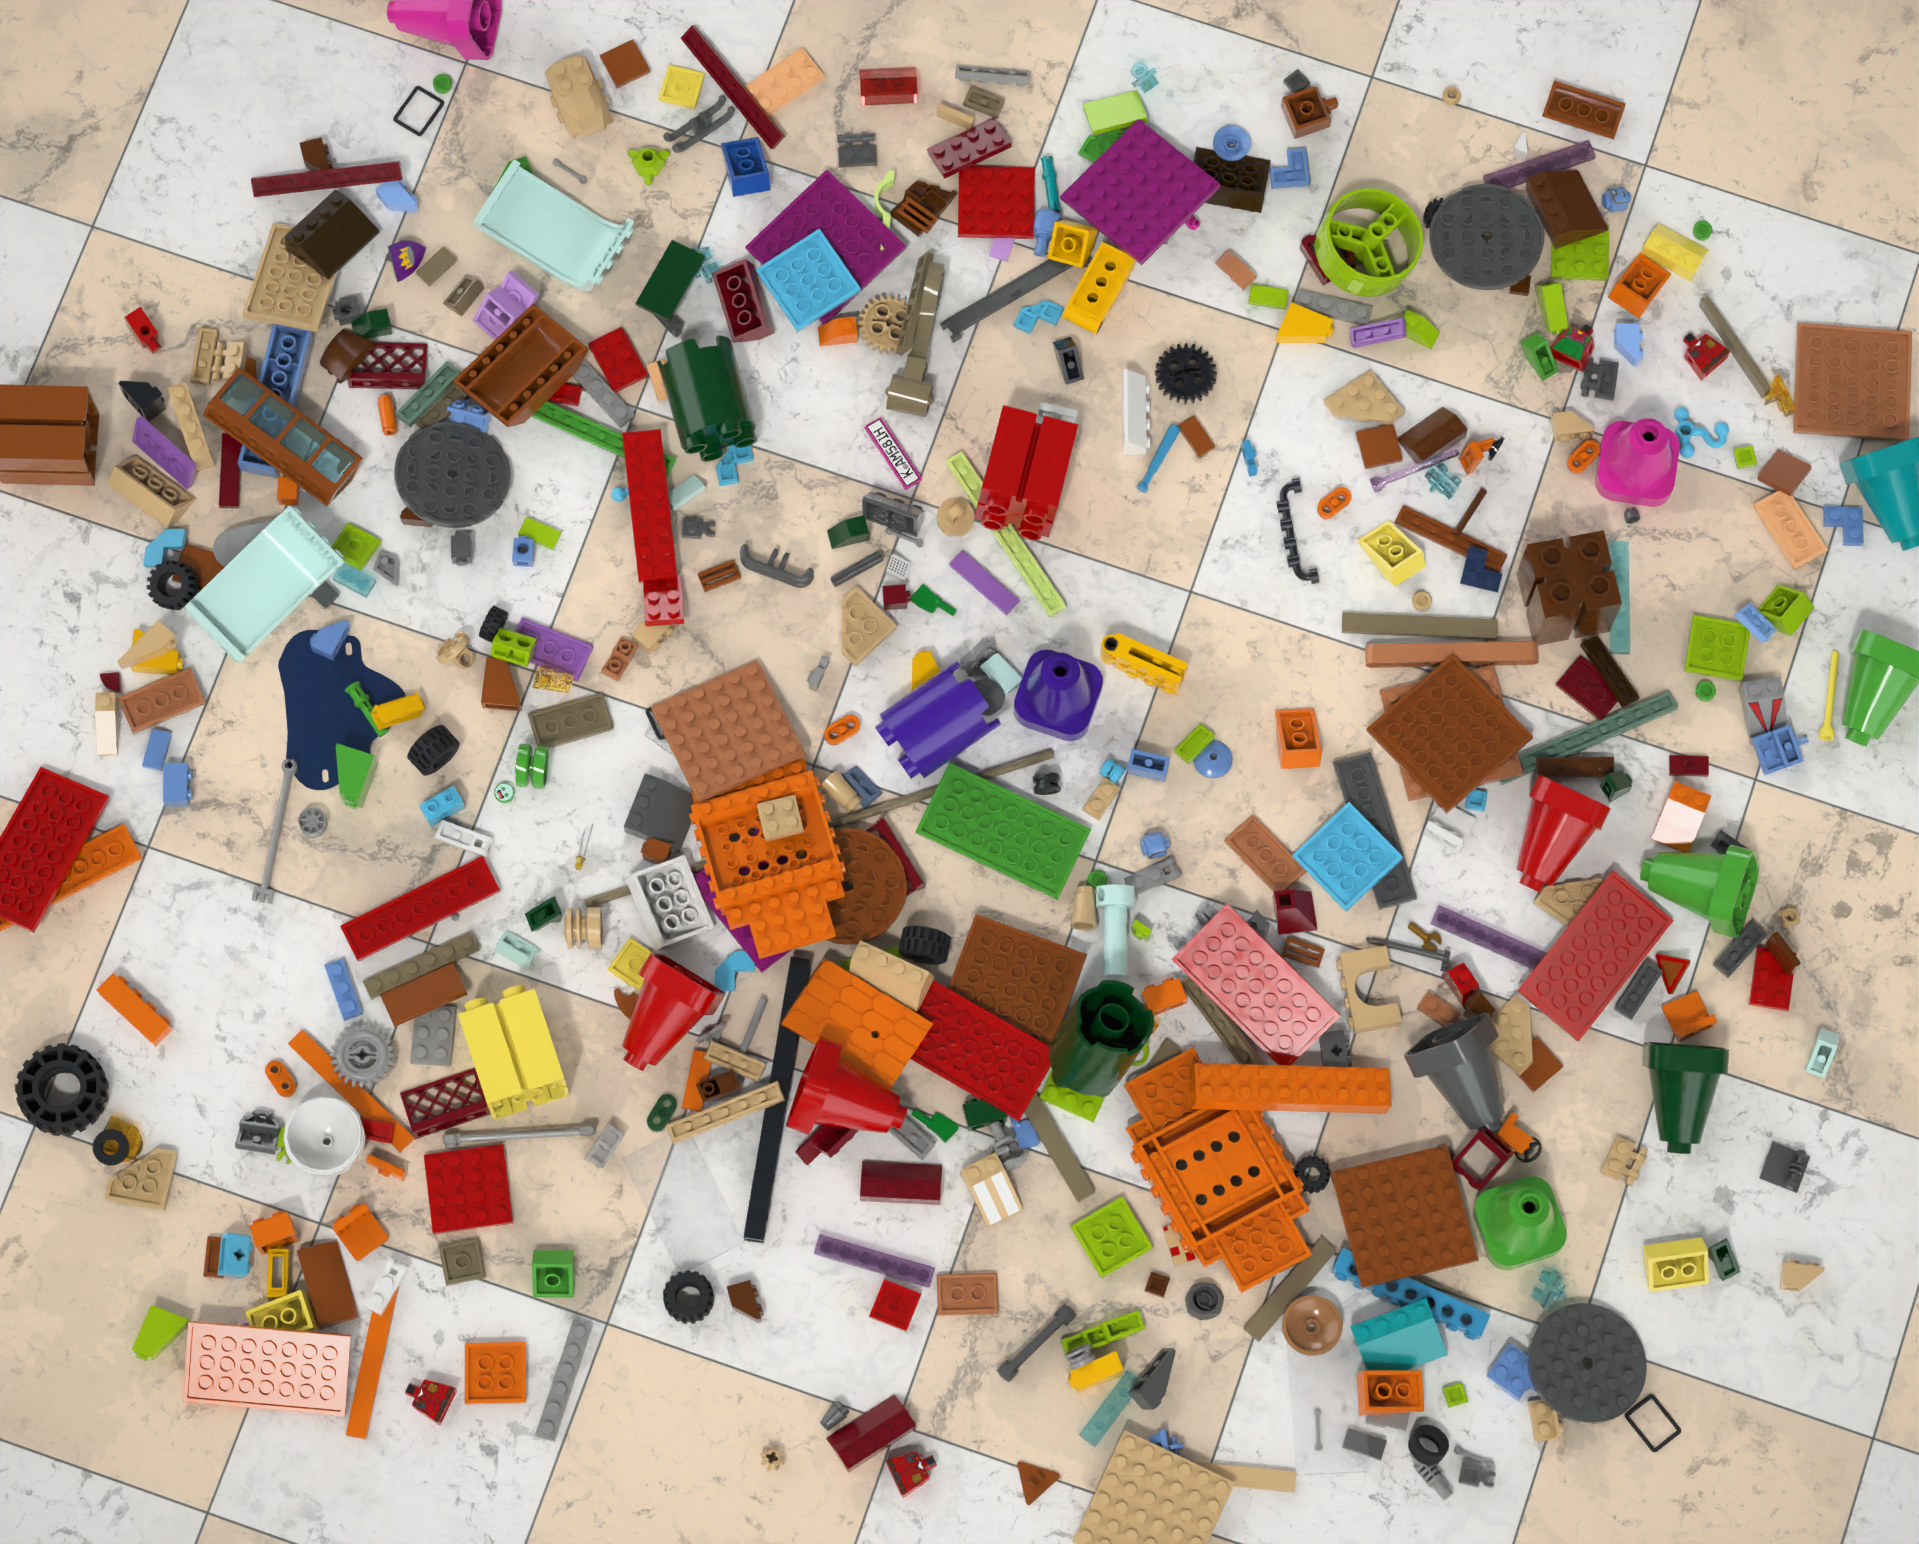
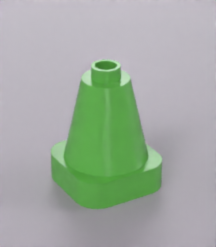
M1861 630L1858 632L1849 652L1850 655L1854 656L1842 726L1848 728L1845 736L1846 739L1867 747L1870 738L1879 740L1918 686L1919 651L1871 631Z
M1734 845L1728 847L1726 854L1658 852L1654 859L1645 858L1641 868L1640 880L1648 882V889L1651 892L1710 921L1714 933L1738 938L1742 932L1756 889L1759 863L1754 850Z
M1530 1176L1488 1189L1479 1195L1473 1206V1218L1487 1258L1498 1269L1512 1270L1553 1257L1565 1244L1567 1231L1550 1185L1542 1178Z

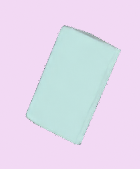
M693 475L669 491L668 499L671 509L676 511L705 491L704 484Z
M998 653L994 654L980 666L993 681L1001 686L1005 694L1017 689L1021 683L1022 677Z
M506 930L497 941L495 952L528 970L539 954L540 949Z

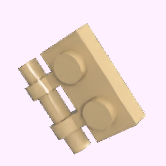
M246 342L228 343L227 350H224V343H217V348L214 350L215 362L211 370L213 381H220V375H223V379L227 381L238 367L245 370L248 349ZM226 358L225 366H222V360Z
M1617 1136L1600 1173L1616 1181H1619L1621 1175L1627 1177L1625 1184L1632 1186L1639 1177L1638 1172L1641 1165L1646 1162L1648 1150L1641 1147L1638 1154L1632 1151L1636 1144ZM1629 1159L1634 1161L1631 1169L1625 1168Z

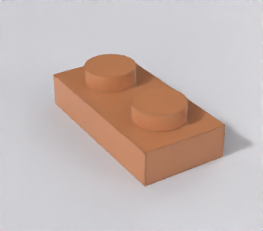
M1429 991L1417 1007V1010L1442 1027L1455 1023L1461 1016L1460 1012Z

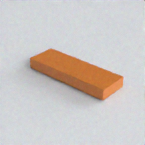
M693 1051L682 1109L702 1111L703 1101L696 1084L709 1079L712 1065L711 1062L704 1060L706 1054L704 1051Z

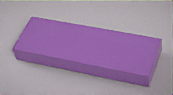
M1404 318L1350 328L1351 347L1353 348L1407 337L1406 319Z

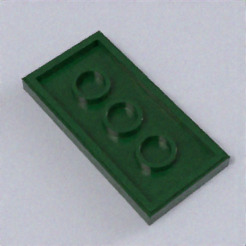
M671 240L637 299L636 306L670 322L704 263L706 256Z

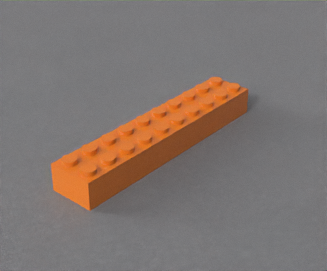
M1194 1063L1189 1070L1191 1109L1386 1114L1392 1107L1389 1068Z

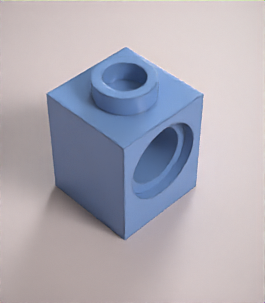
M520 536L519 538H514L513 566L533 567L535 544L534 540L530 539V537ZM521 548L529 549L525 554L519 553Z

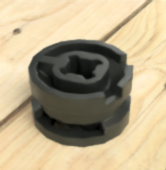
M1049 772V774L1040 773L1033 776V783L1035 784L1034 793L1037 795L1059 793L1061 791V787L1058 786L1060 775Z

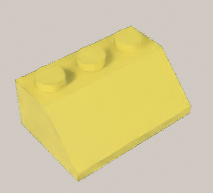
M1658 223L1643 246L1641 254L1691 282L1709 249Z
M1702 1237L1643 1246V1262L1649 1292L1709 1284L1708 1250Z

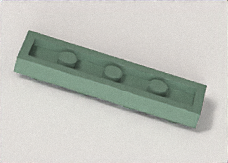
M446 361L395 413L396 417L411 427L454 384L453 380L461 371Z

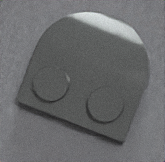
M254 1110L252 1114L246 1117L243 1116L239 1122L240 1128L235 1148L275 1154L279 1135V1121L273 1117L271 1112L266 1110Z

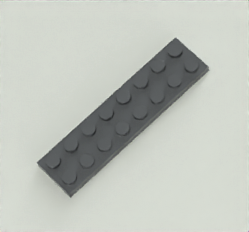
M1371 752L1333 762L1345 805L1350 802L1403 856V859L1372 888L1378 909L1382 910L1417 900Z

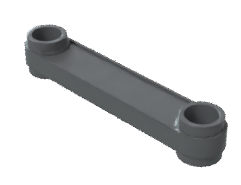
M1066 1304L1062 1305L1054 1314L1056 1318L1011 1362L1006 1360L997 1369L999 1375L1007 1382H1010L1019 1373L1018 1368L1063 1324L1067 1326L1077 1316L1074 1313L1075 1311Z

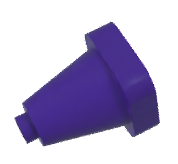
M1053 650L1037 651L1030 657L1014 700L1016 720L1026 728L1065 741L1081 739L1089 729L1102 692L1103 677L1100 670L1095 665L1074 658L1067 653Z

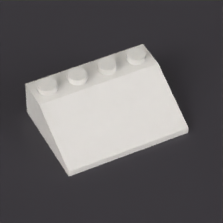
M685 855L638 871L626 878L655 952L714 928Z

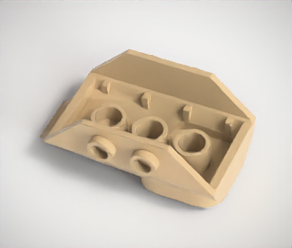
M573 55L557 61L547 68L545 76L552 94L550 97L553 107L558 108L559 112L556 113L560 124L564 123L571 138L578 135L589 136L605 130L607 124L614 122L608 106H610L607 95L603 96L601 92L603 89L600 79L595 78L587 57Z

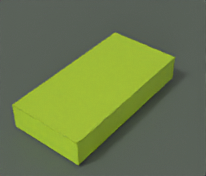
M1251 284L1248 304L1286 310L1289 290Z
M528 517L525 518L518 532V536H528L534 540V543L554 550L562 534L560 531Z
M1199 724L1174 750V753L1187 764H1190L1215 739V735L1202 724Z

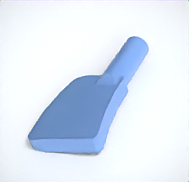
M1009 1117L1021 1150L1039 1145L1037 1133L1029 1120L1018 1122Z

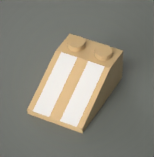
M996 1152L960 1170V1176L987 1228L1023 1210Z

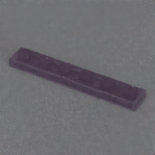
M1587 140L1484 175L1483 181L1485 184L1512 188L1526 183V178L1545 171H1562L1594 160L1596 155L1590 141Z
M1438 905L1430 923L1435 927L1530 969H1534L1546 954V952L1440 905Z
M819 1234L814 1250V1255L930 1288L935 1272V1267Z

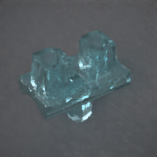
M1137 62L1131 68V74L1137 80L1131 84L1134 88L1139 85L1145 94L1159 84L1154 77L1157 71L1155 68L1148 71L1144 63Z
M696 246L692 248V250L705 255V261L713 258L709 247L698 249ZM704 261L699 271H701L707 284L713 282L712 273L720 270L716 262L706 265ZM698 271V273H697V275H696V278L701 277V274H700L699 271Z
M1433 463L1425 474L1428 482L1432 485L1429 491L1433 493L1437 490L1448 499L1452 498L1461 483V479L1455 475L1451 478L1446 475L1448 468L1444 463L1438 465Z
M1543 1270L1539 1281L1546 1284L1544 1290L1535 1287L1531 1293L1532 1299L1538 1302L1543 1309L1548 1310L1551 1301L1557 1303L1559 1298L1566 1299L1567 1294L1563 1292L1565 1285L1561 1283L1563 1278L1559 1275L1558 1271L1548 1272Z

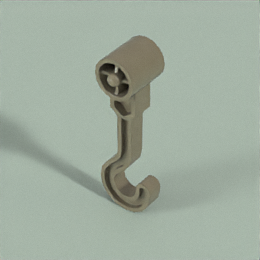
M930 262L913 347L907 356L904 375L893 374L890 386L885 390V394L888 396L887 410L926 417L929 405L934 402L932 395L933 382L924 380L927 368V350L936 307L939 305L943 287L945 264Z

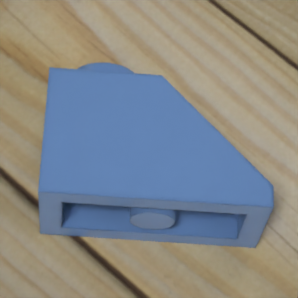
M345 620L319 629L318 633H314L310 640L312 651L334 661L351 629L350 622Z

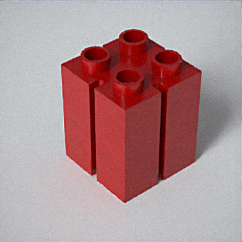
M1003 405L974 519L981 520L983 527L995 531L1002 530L1004 526L1008 527L1009 524H1014L1015 529L1019 530V535L1029 540H1039L1041 536L1049 538L1078 424L1044 416L1042 424L1036 423V413Z

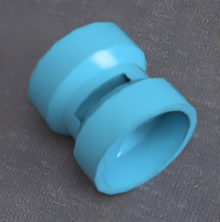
M1109 757L1099 774L1109 777L1111 782L1117 784L1126 768L1115 764V761Z

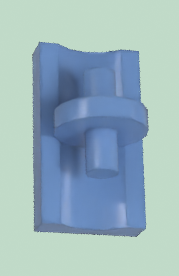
M1165 1429L1159 1430L1158 1434L1149 1436L1151 1443L1159 1447L1162 1446V1448L1170 1452L1173 1451L1178 1456H1180L1179 1450L1184 1449L1183 1443L1178 1444L1177 1437H1171L1172 1445L1169 1444L1168 1433Z

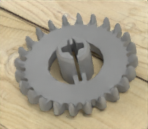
M365 1024L362 1025L361 1029L355 1025L354 1031L347 1028L348 1034L341 1032L342 1039H335L338 1045L331 1046L332 1050L336 1051L330 1054L331 1058H336L330 1063L332 1066L337 1065L333 1072L337 1073L340 1071L338 1079L345 1077V1084L352 1080V1087H355L357 1082H359L361 1089L365 1082L369 1088H371V1081L379 1085L378 1077L386 1080L384 1072L391 1074L388 1066L394 1067V1063L390 1061V1059L396 1058L394 1054L390 1053L395 1051V1047L389 1046L392 1044V1040H385L388 1034L380 1035L381 1028L374 1031L373 1025L369 1029H366ZM366 1042L373 1045L377 1052H371L366 1046H359L355 1051H350V1049L357 1043ZM362 1054H366L364 1060L360 1059V1057H362ZM349 1060H355V1063L362 1068L368 1067L372 1060H376V1062L368 1069H357L350 1064Z

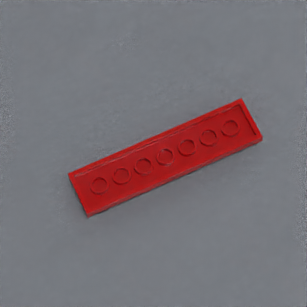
M661 429L622 433L638 583L677 579Z
M481 856L340 925L359 962L499 893L500 889L484 857Z

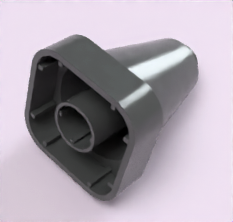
M1489 1013L1479 1014L1438 1028L1423 1036L1404 1054L1413 1077L1419 1078L1427 1075L1466 1127L1470 1130L1477 1129L1478 1132L1484 1126L1492 1132L1498 1130L1502 1126L1499 1118L1505 1113L1490 1044L1498 1038L1499 1034Z

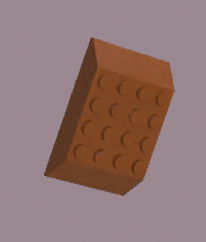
M532 304L453 380V383L506 427L516 426L525 423L578 371L588 351V347L535 304Z

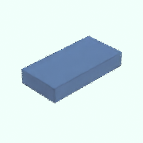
M152 728L142 763L143 767L162 771L172 736L171 732Z

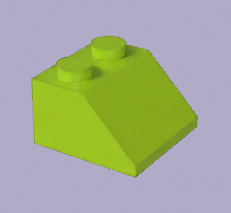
M1778 584L1757 610L1778 629V632L1792 636L1815 607L1805 592Z

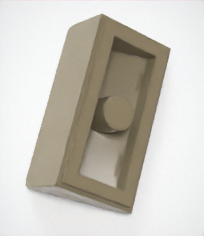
M465 275L443 304L458 315L463 316L483 291L484 286L478 279Z

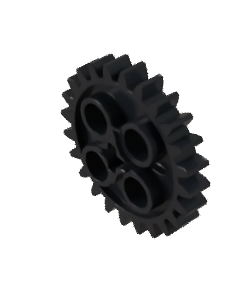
M1185 343L1184 348L1177 344L1176 350L1171 346L1170 353L1164 351V357H1159L1158 361L1160 363H1156L1155 367L1158 369L1155 371V376H1158L1155 382L1161 383L1158 387L1159 390L1165 389L1163 396L1170 394V401L1175 397L1177 398V403L1183 399L1184 404H1187L1189 399L1194 404L1196 397L1199 401H1202V394L1207 397V390L1212 391L1213 386L1211 384L1216 383V379L1213 377H1217V372L1213 371L1216 369V364H1211L1213 357L1207 358L1209 352L1207 351L1202 354V347L1195 350V344L1188 348L1187 343ZM1194 360L1197 364L1190 365L1188 361ZM1172 364H1175V365H1177L1179 368L1176 369V370H1173V369H1171L1169 366L1172 365ZM1200 378L1202 382L1196 383L1193 379ZM1181 382L1184 386L1176 387L1174 383Z

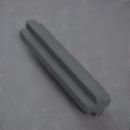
M877 551L833 575L830 580L834 587H837L883 562V556Z

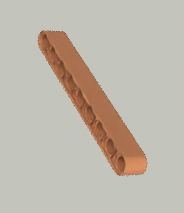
M1533 641L1369 644L1365 646L1366 666L1370 668L1438 667L1452 654L1464 666L1534 665L1539 663L1538 643Z

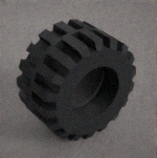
M174 560L162 561V564H157L155 566L156 570L152 569L150 571L152 576L147 578V581H150V585H146L147 589L151 591L148 593L149 597L154 598L152 601L155 604H159L158 606L171 610H182L198 594L196 593L197 589L200 590L201 585H197V582L200 581V578L195 576L197 572L191 569L190 565ZM177 574L181 579V589L176 595L171 597L167 593L166 583L169 577Z
M438 725L417 739L410 748L407 758L423 776H427L440 770L453 758L460 742L444 725Z
M904 927L898 952L901 956L911 961L933 965L943 964L947 962L951 937L943 931L930 927Z
M686 1270L685 1273L680 1271L677 1273L678 1275L671 1276L670 1281L666 1282L665 1289H663V1301L668 1314L677 1322L682 1321L683 1324H687V1322L695 1324V1321L704 1320L703 1317L710 1314L714 1301L713 1288L709 1280L703 1274L700 1275L697 1271L693 1273L690 1270ZM685 1287H694L699 1290L701 1298L697 1305L685 1308L677 1302L678 1292Z

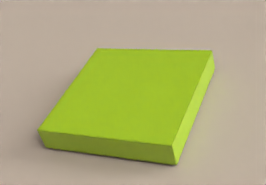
M348 523L331 545V548L333 550L337 549L343 555L342 560L345 563L362 571L381 545L382 540Z

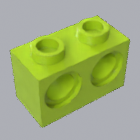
M499 628L492 641L490 656L528 667L535 653L537 639Z

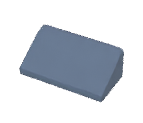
M857 766L843 774L844 779L858 793L857 795L862 798L860 805L864 809L869 807L883 794Z

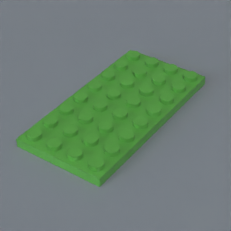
M949 762L915 833L1058 900L1091 829Z

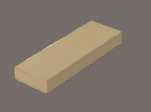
M199 327L190 383L210 385L211 370L215 358L214 350L216 349L219 335L218 329Z
M711 1041L704 1056V1060L727 1070L733 1069L734 1073L759 1083L767 1065L762 1061L715 1041Z

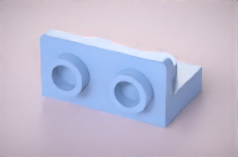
M1751 603L1747 604L1735 615L1740 623L1761 643L1767 642L1778 630Z

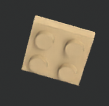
M795 795L757 804L766 842L804 833Z

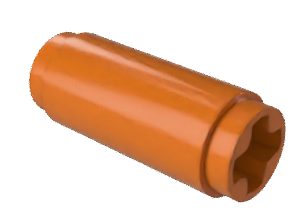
M382 395L378 397L377 402L381 427L384 435L390 436L397 433L394 405L390 395Z

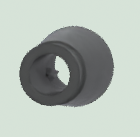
M837 1401L831 1405L820 1424L829 1431L847 1418L846 1415L849 1413V1410L841 1402Z

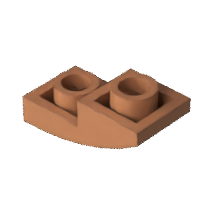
M1230 250L1226 251L1215 262L1217 267L1227 274L1242 290L1246 289L1257 278Z
M621 636L613 648L611 656L603 666L601 673L619 681L631 662L638 645Z

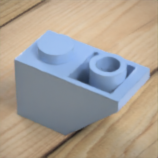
M401 180L384 182L375 189L377 197L388 210L412 213L418 211L416 197L412 193H407L405 190L407 188Z
M1616 323L1614 329V348L1632 366H1637L1639 360L1643 358V349L1640 348V342L1643 340V331H1640V324Z

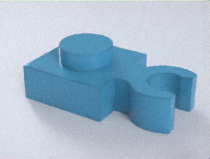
M1250 440L1242 441L1241 450L1249 477L1255 476L1258 472L1254 457H1257L1255 446H1251Z

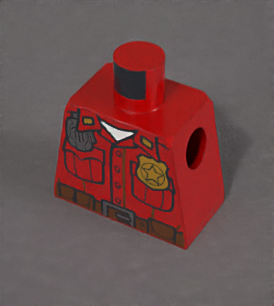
M1689 333L1682 340L1689 347L1684 354V358L1701 381L1722 364L1730 354L1726 347L1708 334H1704L1697 340Z
M1464 962L1441 975L1461 1006L1465 1005L1471 994L1475 996L1479 991L1478 982Z
M426 1379L423 1380L420 1387L409 1383L405 1391L406 1395L414 1398L412 1407L439 1426L457 1393L455 1387Z
M918 1452L886 1460L887 1467L902 1498L928 1482L930 1477L927 1471L937 1467L933 1455L921 1459Z

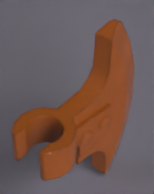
M615 989L614 997L619 1009L627 1018L631 1019L638 995L632 993L626 996L619 989Z

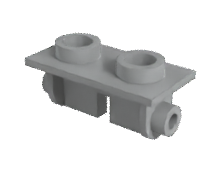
M982 639L972 648L976 653L975 655L969 651L960 659V668H965L969 677L974 672H977L984 662L998 652L992 640Z

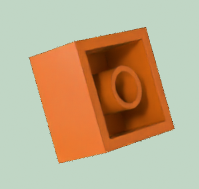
M278 1211L272 1214L271 1218H259L254 1220L252 1225H249L256 1248L261 1255L267 1254L268 1249H273L277 1245L286 1247L300 1242L293 1220L288 1212Z

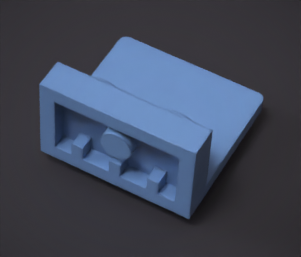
M457 399V401L455 400L447 406V411H451L450 422L466 423L481 429V432H488L491 413L480 404L476 403V405L469 404L468 400Z

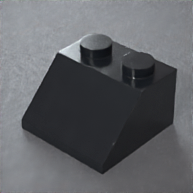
M120 381L118 383L123 396L148 422L152 421L166 409L164 406L165 400L161 396L162 393L156 386L152 387L148 382Z

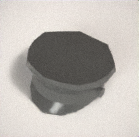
M988 678L973 682L989 705L981 715L991 716L999 711L1003 706L1004 691L1001 686Z
M1198 1282L1189 1289L1185 1297L1187 1311L1191 1316L1198 1320H1209L1221 1313L1224 1296L1215 1284Z

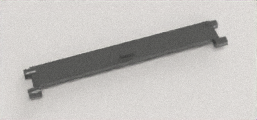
M1089 258L1084 266L1091 262ZM1048 259L944 320L940 326L943 330L947 328L953 334L950 336V339L955 343L962 338L960 332L1073 267V265Z

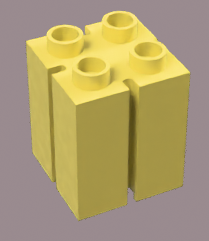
M517 985L502 992L504 999L495 1005L493 1003L489 1004L485 997L471 1000L464 1004L466 1012L458 1014L493 1121L527 1110L526 1102L533 1100L536 1107L569 1096L535 989L527 991L525 985Z

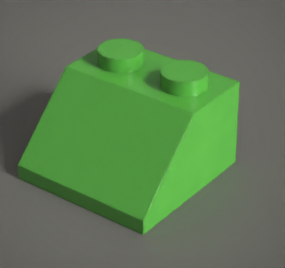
M574 1250L533 1251V1297L573 1298Z

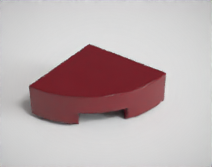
M119 672L100 674L101 681L107 689L121 693Z

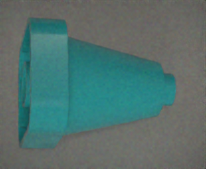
M1919 436L1840 462L1839 465L1846 485L1856 484L1890 542H1900L1902 551L1919 546Z

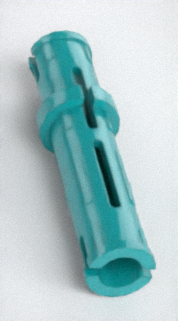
M1047 156L1041 158L1043 168L1042 179L1045 181L1048 207L1058 213L1061 211L1056 184L1057 172L1054 171L1053 157L1048 156L1049 159H1047Z

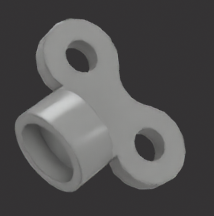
M722 1022L716 1027H709L696 1041L698 1044L707 1041L709 1044L711 1041L718 1042L721 1037L720 1031L727 1027V1023Z

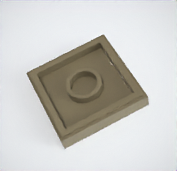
M479 1238L439 1246L446 1286L486 1278Z

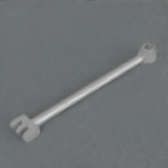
M286 759L282 762L281 767L284 777L261 888L254 887L252 901H257L258 894H261L260 902L264 903L266 895L268 896L267 903L272 904L275 891L269 889L291 778L298 770V765L293 759L291 761ZM291 762L293 766L289 769L286 768V765Z
M591 1126L580 1128L443 1135V1144H445V1148L457 1147V1143L580 1135L591 1136L595 1134V1129Z

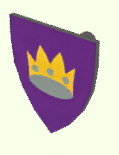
M410 240L399 241L388 246L389 253L386 255V260L392 262L397 282L404 280L418 268L426 247Z

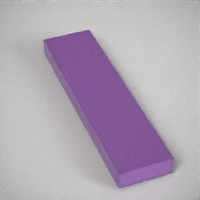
M963 550L949 563L953 570L1006 616L1020 602L1017 597Z

